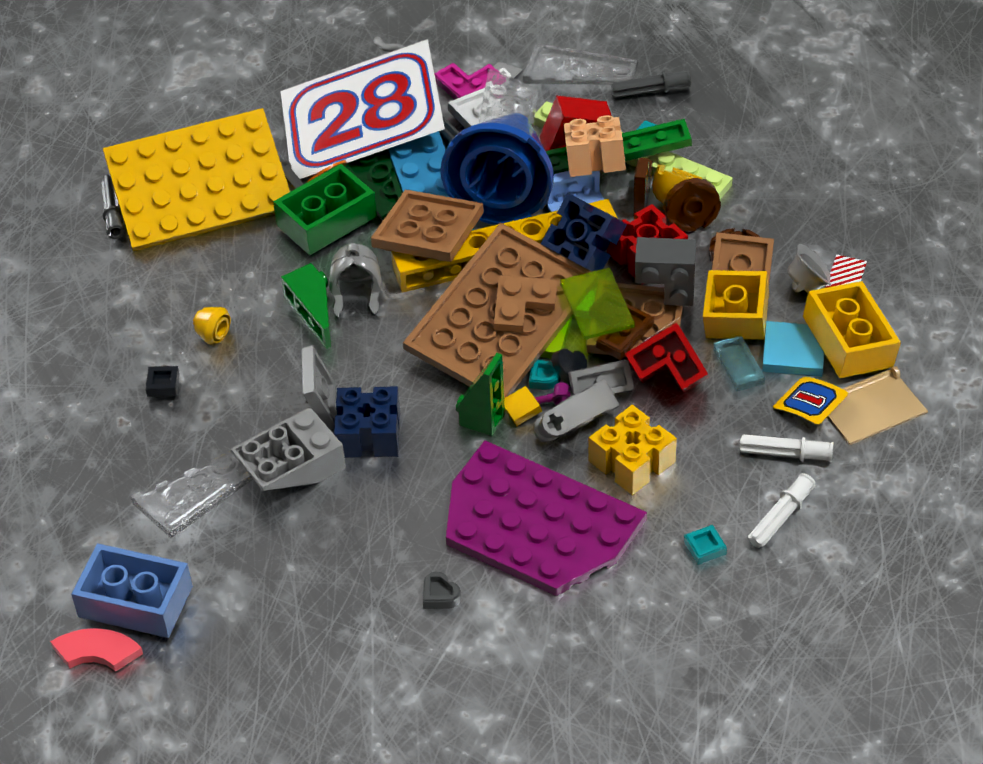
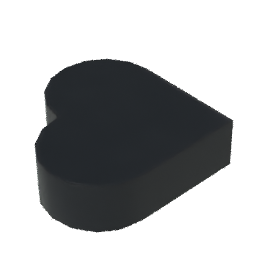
M568 349L554 352L551 358L553 368L564 383H567L569 386L571 385L568 372L587 368L588 364L582 352H571Z

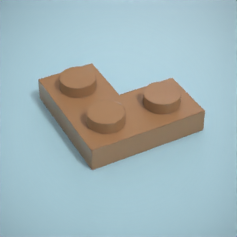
M499 275L494 330L523 333L525 308L555 311L558 280Z

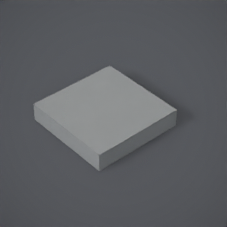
M313 346L302 348L303 395L312 410L330 430L335 429V415H337L335 381Z

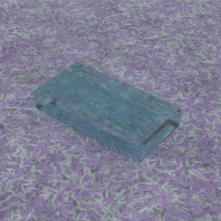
M742 336L714 343V352L737 392L765 384V376Z

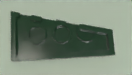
M387 149L348 162L345 166L375 192L376 212L382 221L402 195Z

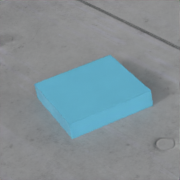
M766 321L762 372L822 377L824 352L808 325Z

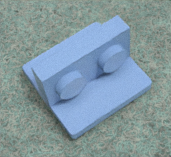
M600 170L592 171L591 175L570 177L569 171L554 174L553 188L546 203L548 211L559 210L567 193L587 203L604 200L600 193Z

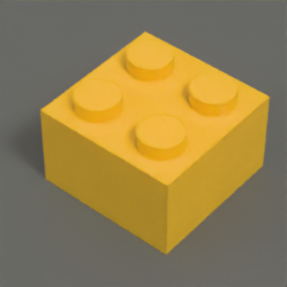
M708 270L703 310L706 338L765 340L769 301L767 271Z

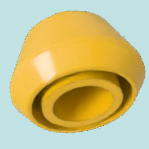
M205 307L199 310L193 319L195 332L209 345L221 342L227 335L231 324V317L224 307Z

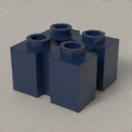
M567 193L557 214L562 216L557 226L550 225L541 244L584 268L601 275L611 256L606 253L610 242L617 245L627 224Z
M398 386L373 387V393H362L361 387L337 388V415H335L334 435L343 444L344 458L362 457V452L373 451L374 457H399L398 429H400V403Z

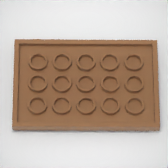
M500 223L405 339L403 349L469 387L496 353H500L503 357L505 399V397L513 393L530 371L533 364L540 358L598 282V275ZM499 275L558 280L555 311L525 308L523 333L494 330Z

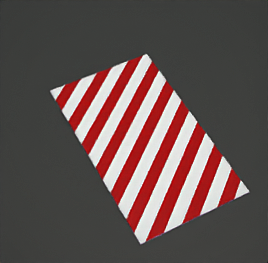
M836 255L830 272L831 286L826 285L825 288L861 281L867 261Z

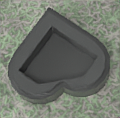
M431 572L425 577L423 609H449L456 607L460 603V587L454 582H449L448 577L444 573Z

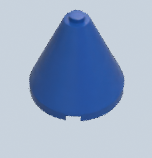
M512 113L462 130L449 143L441 162V179L448 196L483 203L484 213L479 221L488 224L498 225L531 217L539 209L542 210L553 188L554 173L551 161L529 119L520 113Z

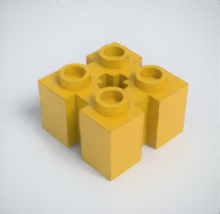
M632 404L615 417L614 427L605 424L588 437V461L605 475L610 471L614 472L615 483L633 496L650 482V473L652 471L660 475L676 462L677 438L660 425L651 427L650 417Z

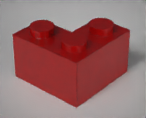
M556 95L539 136L545 151L566 146L565 123H570V121L575 119H584L586 124L596 123L597 119L601 116H612L607 101Z
M677 322L625 353L642 383L669 368L681 390L685 393L709 378L708 372Z

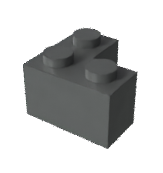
M637 237L635 283L664 284V305L693 306L696 239Z

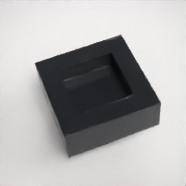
M178 366L148 367L145 388L147 397L177 396L180 376Z

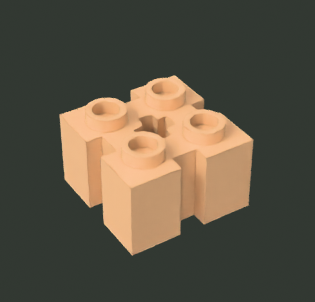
M606 115L599 117L596 123L586 124L584 119H575L570 121V123L564 124L570 177L591 175L592 171L603 170L604 173L626 170L619 117Z

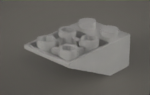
M311 407L231 448L233 455L263 491L320 483L346 468L343 444Z

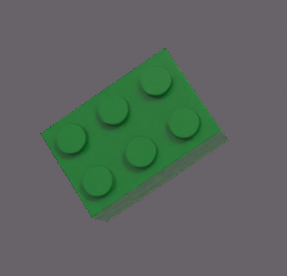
M342 164L335 166L273 201L277 226L309 255L377 217L375 192Z

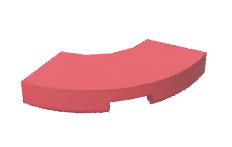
M91 628L77 630L50 641L52 648L69 669L83 663L95 662L107 665L116 672L143 655L142 647L137 642L122 633L108 629Z

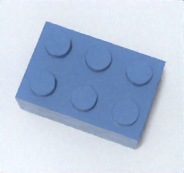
M97 543L71 595L79 618L169 638L193 585L188 563Z

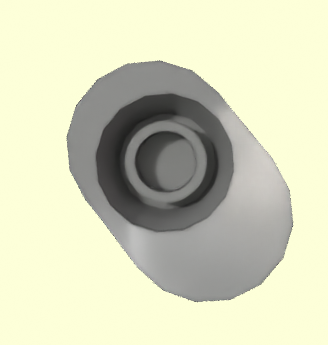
M798 244L796 256L787 269L789 276L793 280L792 288L798 293L804 290L808 293L812 290L822 289L826 285L831 286L830 272L821 258L804 244Z

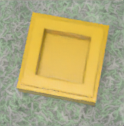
M526 386L504 399L505 411L516 427L542 412L540 404Z

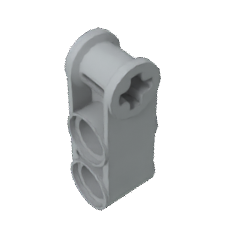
M603 379L548 410L535 421L533 431L535 436L542 442H551L570 431L573 432L583 427L595 418L597 419L620 406L606 380ZM552 423L554 427L549 428L547 424Z

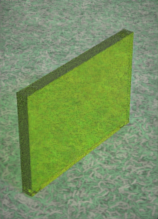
M610 267L560 279V286L565 293L584 340L635 327V321L628 310Z

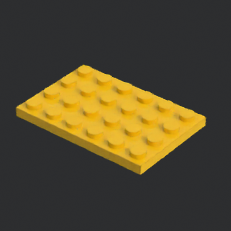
M263 108L103 148V154L133 252L275 215L273 201L290 192Z

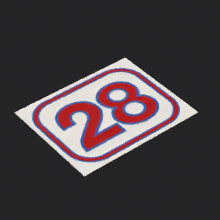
M428 39L281 91L289 162L291 163V169L299 179L317 174L336 162L346 160L348 163L445 129Z

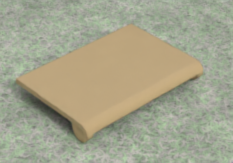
M894 366L885 372L843 388V390L848 392V396L827 417L847 443L852 445L928 413V410L900 378L898 367Z

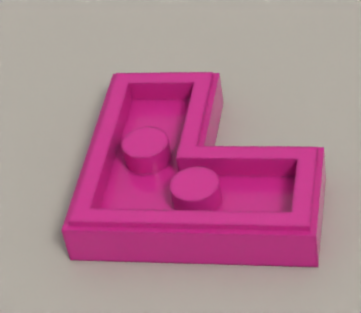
M454 63L434 73L436 84L454 100L491 85L496 90L506 83V77L491 64L486 65L471 75H467Z

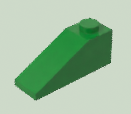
M309 263L281 276L283 294L323 346L328 349L331 347L326 289L329 286V282L322 271L319 272L312 263Z
M496 353L470 385L465 395L462 394L458 398L456 411L459 414L460 426L493 436L504 418L502 354Z

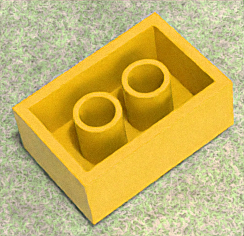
M863 281L808 292L803 318L839 378L894 367L901 341Z

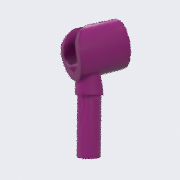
M561 382L554 386L553 393L534 398L539 404L553 402L555 405H558L569 398L571 393L568 392L569 385Z

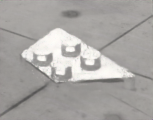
M489 69L479 123L512 113H520L529 119L534 128L539 89Z

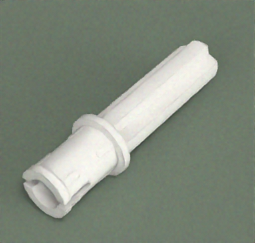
M744 434L740 438V451L742 453L800 458L802 462L804 459L832 462L834 442L806 440V437L798 440Z
M801 473L787 490H783L780 493L778 502L748 535V540L754 547L760 548L765 546L794 511L801 509L803 500L816 487V482L811 476Z

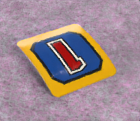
M802 377L773 405V408L796 414L814 424H821L848 396V392L819 379Z

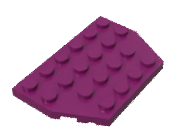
M484 440L452 481L446 545L554 596H558L569 590L572 585L580 584L590 579V574L603 567L608 569L617 564L647 521V512Z

